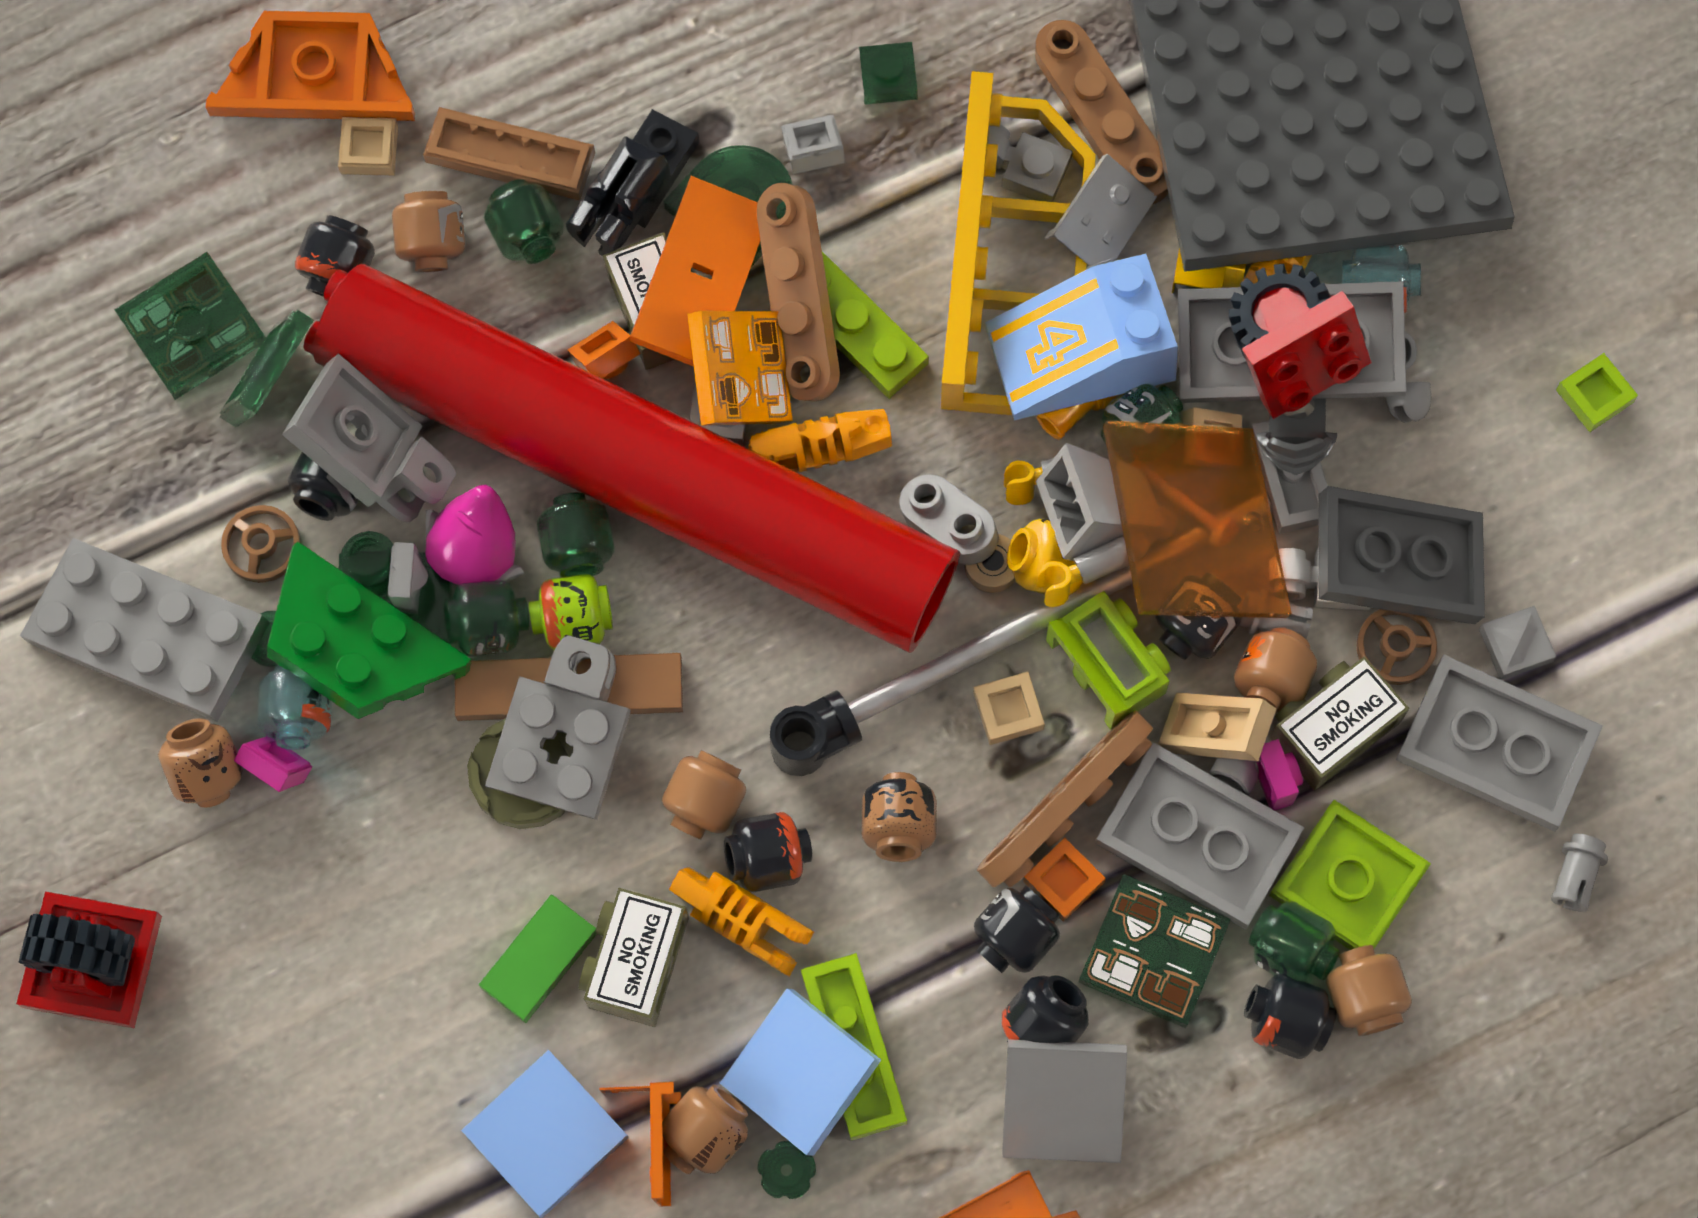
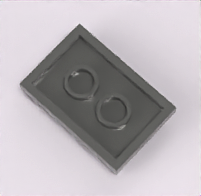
M1327 486L1319 493V599L1475 625L1485 618L1483 513Z

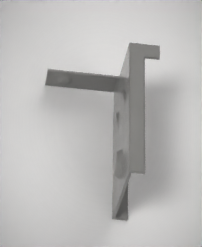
M1105 154L1101 157L1056 227L1049 230L1044 239L1057 238L1088 265L1086 269L1113 262L1117 259L1157 196H1154L1152 191L1139 182L1110 155Z

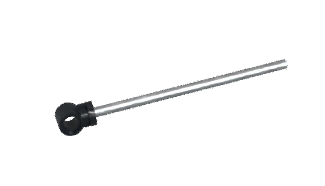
M1262 492L1211 519L1219 523L1227 518L1233 522V526L1236 529H1240L1272 513L1273 508L1268 497ZM1197 525L1146 551L1143 558L1138 562L1090 583L1081 584L1076 592L1069 595L1065 604L1059 607H1048L1042 604L849 703L845 701L839 691L835 690L806 706L795 705L785 708L775 716L770 727V747L774 763L781 771L793 776H805L815 772L821 767L825 759L862 741L858 723L1048 627L1049 622L1064 617L1103 590L1109 596L1207 546L1209 534ZM797 731L805 732L814 739L810 747L801 751L788 748L783 741L789 734Z

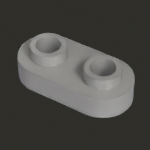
M922 475L912 479L903 488L899 504L908 526L959 550L960 558L958 563L965 565L977 564L993 554L999 538L993 517L986 509L946 479L937 475ZM928 495H935V498L931 502L924 504L919 503V500L921 498ZM963 526H976L975 529L968 534L958 533Z

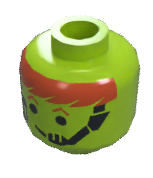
M590 574L547 579L540 586L539 600L529 601L533 634H544L546 642L552 650H555L558 643L566 636L600 644L605 636V630L613 629L607 585L598 586L597 580Z

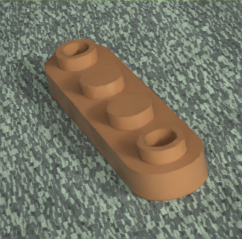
M1056 20L1048 23L1039 31L1036 38L1035 59L1038 66L1098 158L1101 159L1105 154L1110 155L1139 182L1152 191L1154 196H1157L1153 204L1160 202L1167 196L1168 189L1158 141L1084 29L1068 20ZM1059 39L1069 41L1071 46L1067 49H1059L1053 43ZM1147 166L1152 168L1156 174L1152 177H1143L1138 174L1137 169Z
M777 183L768 187L762 193L756 212L771 311H779L777 319L782 330L789 394L798 400L817 402L828 398L834 392L839 382L840 369L816 209L813 198L805 189L788 183ZM784 201L786 212L781 219H778L776 210L778 205ZM807 363L810 367V377L806 382H803L800 371Z
M1135 710L1115 725L983 859L977 868L980 875L992 887H996L1004 882L1010 888L1018 883L1034 865L1029 857L1044 842L1048 847H1051L1072 828L1074 823L1068 817L1083 802L1090 807L1107 793L1113 785V782L1108 777L1123 762L1129 767L1148 751L1152 742L1147 736L1153 729L1149 722Z

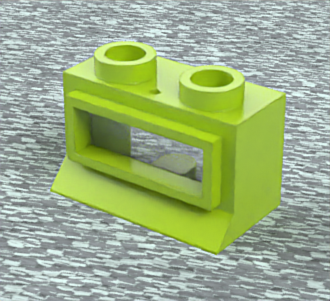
M1103 590L1064 617L1049 622L1046 641L1052 649L1059 644L1074 663L1073 675L1078 684L1084 690L1091 687L1107 709L1104 722L1111 730L1135 710L1139 712L1166 694L1170 682L1166 674L1171 671V667L1164 654L1154 643L1145 647L1135 634L1133 629L1138 626V622L1129 606L1121 598L1112 602Z

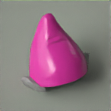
M479 485L453 499L439 514L434 510H426L425 556L428 564L441 578L461 586L475 587L486 585L495 587L524 574L521 566L514 564L516 540L512 521L501 498L492 487Z

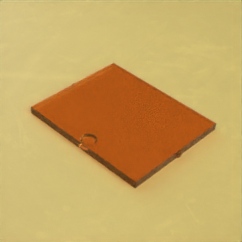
M1107 421L1103 425L1139 615L1210 616L1213 619L1220 617H1289L1292 612L1253 429L1184 425L1180 422L1161 424Z

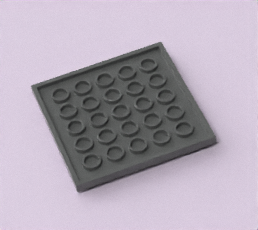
M1129 0L1184 272L1512 229L1515 216L1459 0Z

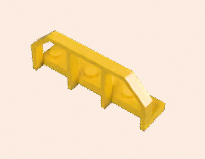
M972 71L943 363L941 409L1012 415L1007 396L964 392L965 384L976 385L979 352L968 351L970 332L981 333L983 309L1008 311L1039 294L974 288L975 280H986L989 247L978 246L980 228L990 229L992 217L1058 223L1071 203L983 195L984 177L995 178L998 144H988L989 126L1000 127L1001 117L1039 120L1064 148L1072 151V157L1083 168L1082 186L1095 168L1096 154L1047 100L1003 96V94L992 93L994 73ZM1077 255L1075 258L1074 276L1086 270V263Z

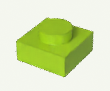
M1602 353L1562 380L1556 388L1558 394L1589 432H1592L1632 405L1638 397V394L1605 353Z

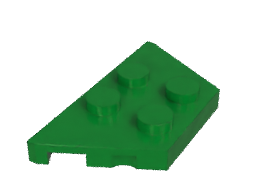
M297 541L292 546L267 644V657L357 719L382 710L389 702L396 700L404 701L424 693V686L449 675H453L456 680L465 676L470 671L471 658Z

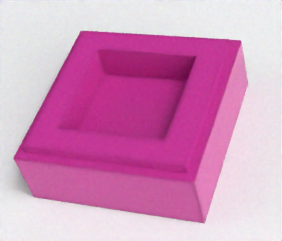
M270 735L242 744L234 759V762L278 792L304 783L313 767L306 759Z

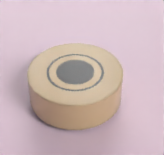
M998 534L997 547L989 558L977 564L965 565V573L972 585L984 592L996 593L1004 591L1016 581L1012 570L1009 569L1007 564V553L1011 539L1001 534Z

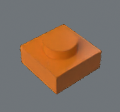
M611 321L567 350L577 367L602 379H610L619 375L627 368L629 361L641 354L636 344L628 341L630 335L614 321Z
M1064 838L1024 876L1023 882L1060 915L1059 918L1064 922L1105 883L1106 878Z

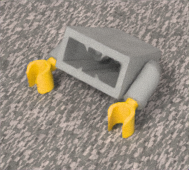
M1065 443L1054 458L1041 461L1042 467L1034 468L1028 462L1016 460L1011 462L1005 469L1004 487L1006 488V501L1012 505H1024L1031 502L1034 498L1035 485H1037L1050 523L1055 531V537L1063 559L1074 561V564L1069 567L1057 561L1047 562L1039 570L1036 588L1040 589L1053 584L1045 592L1044 604L1048 607H1059L1065 604L1069 598L1071 584L1079 580L1087 584L1138 562L1143 558L1147 548L1153 541L1165 542L1172 533L1174 527L1173 515L1168 510L1154 506L1144 477L1138 471L1101 457L1093 451L1084 450Z

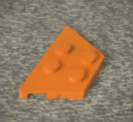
M263 11L251 30L250 40L246 45L239 48L229 64L231 72L217 94L213 92L209 94L205 106L209 116L306 119L356 117L396 118V121H415L413 105L406 94L370 13Z

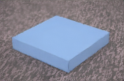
M787 988L720 1084L805 1155L814 1156L881 1062V1059L798 992Z
M549 1050L461 1130L540 1218L547 1215L629 1138Z

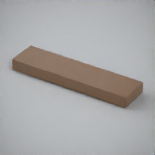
M681 653L614 655L616 674L607 702L629 708L631 710L630 714L683 712ZM551 658L471 661L470 671L465 676L455 680V717L457 721L505 719L519 676L546 684L544 681ZM584 659L578 664L577 674L586 673L590 669L591 659Z

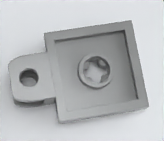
M337 354L325 364L282 434L367 507L377 502L391 515L403 522H411L417 518L425 502L436 504L443 499L456 476L452 464L428 441L420 437L414 442L422 425L340 354ZM349 422L357 428L355 432L357 438L348 431L346 425ZM424 466L434 472L436 483L426 478L423 472ZM405 488L410 495V502L404 501L399 496L398 491Z
M566 636L558 643L554 650L544 681L546 684L519 676L485 784L486 787L594 820L598 819L631 713L629 708L607 702L616 674V660L614 655L605 646L576 637ZM584 659H591L590 669L586 673L577 674L578 664ZM558 732L566 733V743L573 746V753L570 757L561 756L557 764H551L548 762L549 752L543 749V745L546 739H554Z

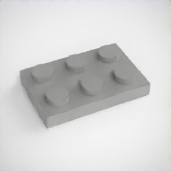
M1443 655L1396 760L1555 832L1560 827L1603 725Z
M1153 742L1096 838L1095 844L1247 930L1304 827Z

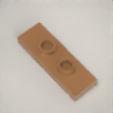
M439 107L423 156L425 162L580 201L595 156V148L593 144Z

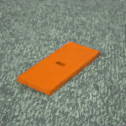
M690 177L628 341L694 367L687 314L698 311H735L760 243L756 213L758 202L696 177ZM691 268L711 275L712 277L711 279H708L706 277L691 272Z

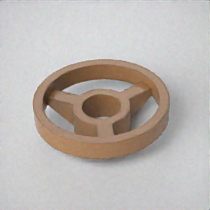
M258 505L240 511L228 522L222 535L221 549L226 563L236 575L247 581L263 583L276 580L285 575L289 557L276 570L258 574L261 560L272 556L279 542L293 538L294 545L297 541L301 543V538L295 523L284 511L272 506ZM257 514H270L284 520L290 528L272 530L264 523H254L249 526L243 520ZM235 528L243 533L241 537L242 546L249 555L248 572L238 568L230 557L229 542ZM264 533L269 536V542L264 548L253 549L250 547V541L256 534Z
M1382 609L1371 614L1363 623L1357 637L1356 647L1359 660L1364 656L1367 658L1364 650V635L1367 628L1374 622L1383 634L1380 640V649L1386 657L1381 671L1376 669L1380 675L1391 685L1408 684L1421 678L1431 667L1437 652L1436 635L1428 620L1424 616ZM1402 615L1409 617L1424 629L1427 636L1415 635L1410 628L1404 625H1392L1383 616ZM1392 635L1403 636L1407 640L1408 649L1402 652L1394 651L1388 644V638ZM1430 647L1428 660L1420 670L1407 676L1397 677L1389 675L1394 662L1406 660L1415 648Z

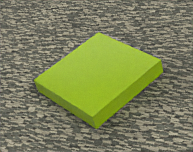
M1333 799L1269 896L1349 950L1367 945H1373V949H1375L1431 863Z

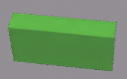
M551 894L478 985L524 1023H527L597 935L596 928Z

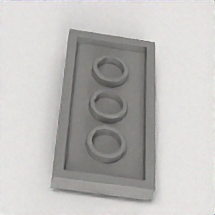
M1403 281L1325 284L1330 297L1343 290L1354 306L1371 364L1362 368L1360 373L1352 380L1341 384L1336 383L1313 396L1312 399L1406 396ZM1241 287L1178 289L1181 403L1261 401L1251 371L1237 344L1229 320V309H1234L1231 298L1234 292L1244 295Z
M73 538L20 636L34 646L218 722L269 621L262 614Z

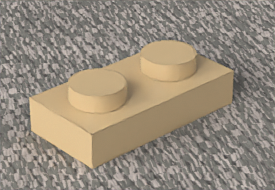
M1176 693L1158 744L1173 754L1259 761L1276 708L1266 700L1259 698Z

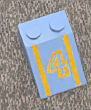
M1147 254L1090 267L985 322L986 331L1014 420L1133 391L1131 390L1133 388L1140 390L1176 381L1178 346Z

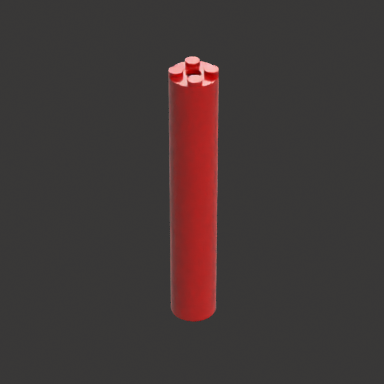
M359 264L348 273L337 270L329 279L324 291V300L328 301L320 321H316L307 332L303 345L304 351L312 354L317 364L324 367L328 361L337 354H340L393 401L908 653H912L923 639L951 584L960 558L959 550L366 264Z

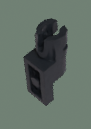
M652 109L633 139L624 136L604 169L598 173L588 188L585 199L579 202L566 223L569 234L585 247L598 229L595 236L596 240L601 244L598 250L601 256L621 248L637 224L643 228H646L699 144L698 132Z

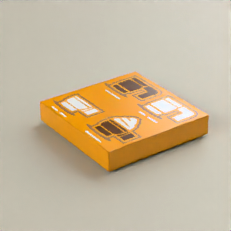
M698 311L687 314L701 426L780 424L793 421L789 386L786 378L782 330L777 319L779 311Z

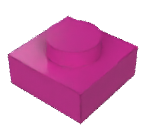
M1279 739L1264 743L1259 761L1255 762L1259 769L1258 779L1269 808L1276 811L1293 805L1299 793L1297 786L1303 784V779L1295 756L1292 752L1284 754Z

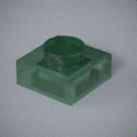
M912 42L859 47L864 105L918 100Z

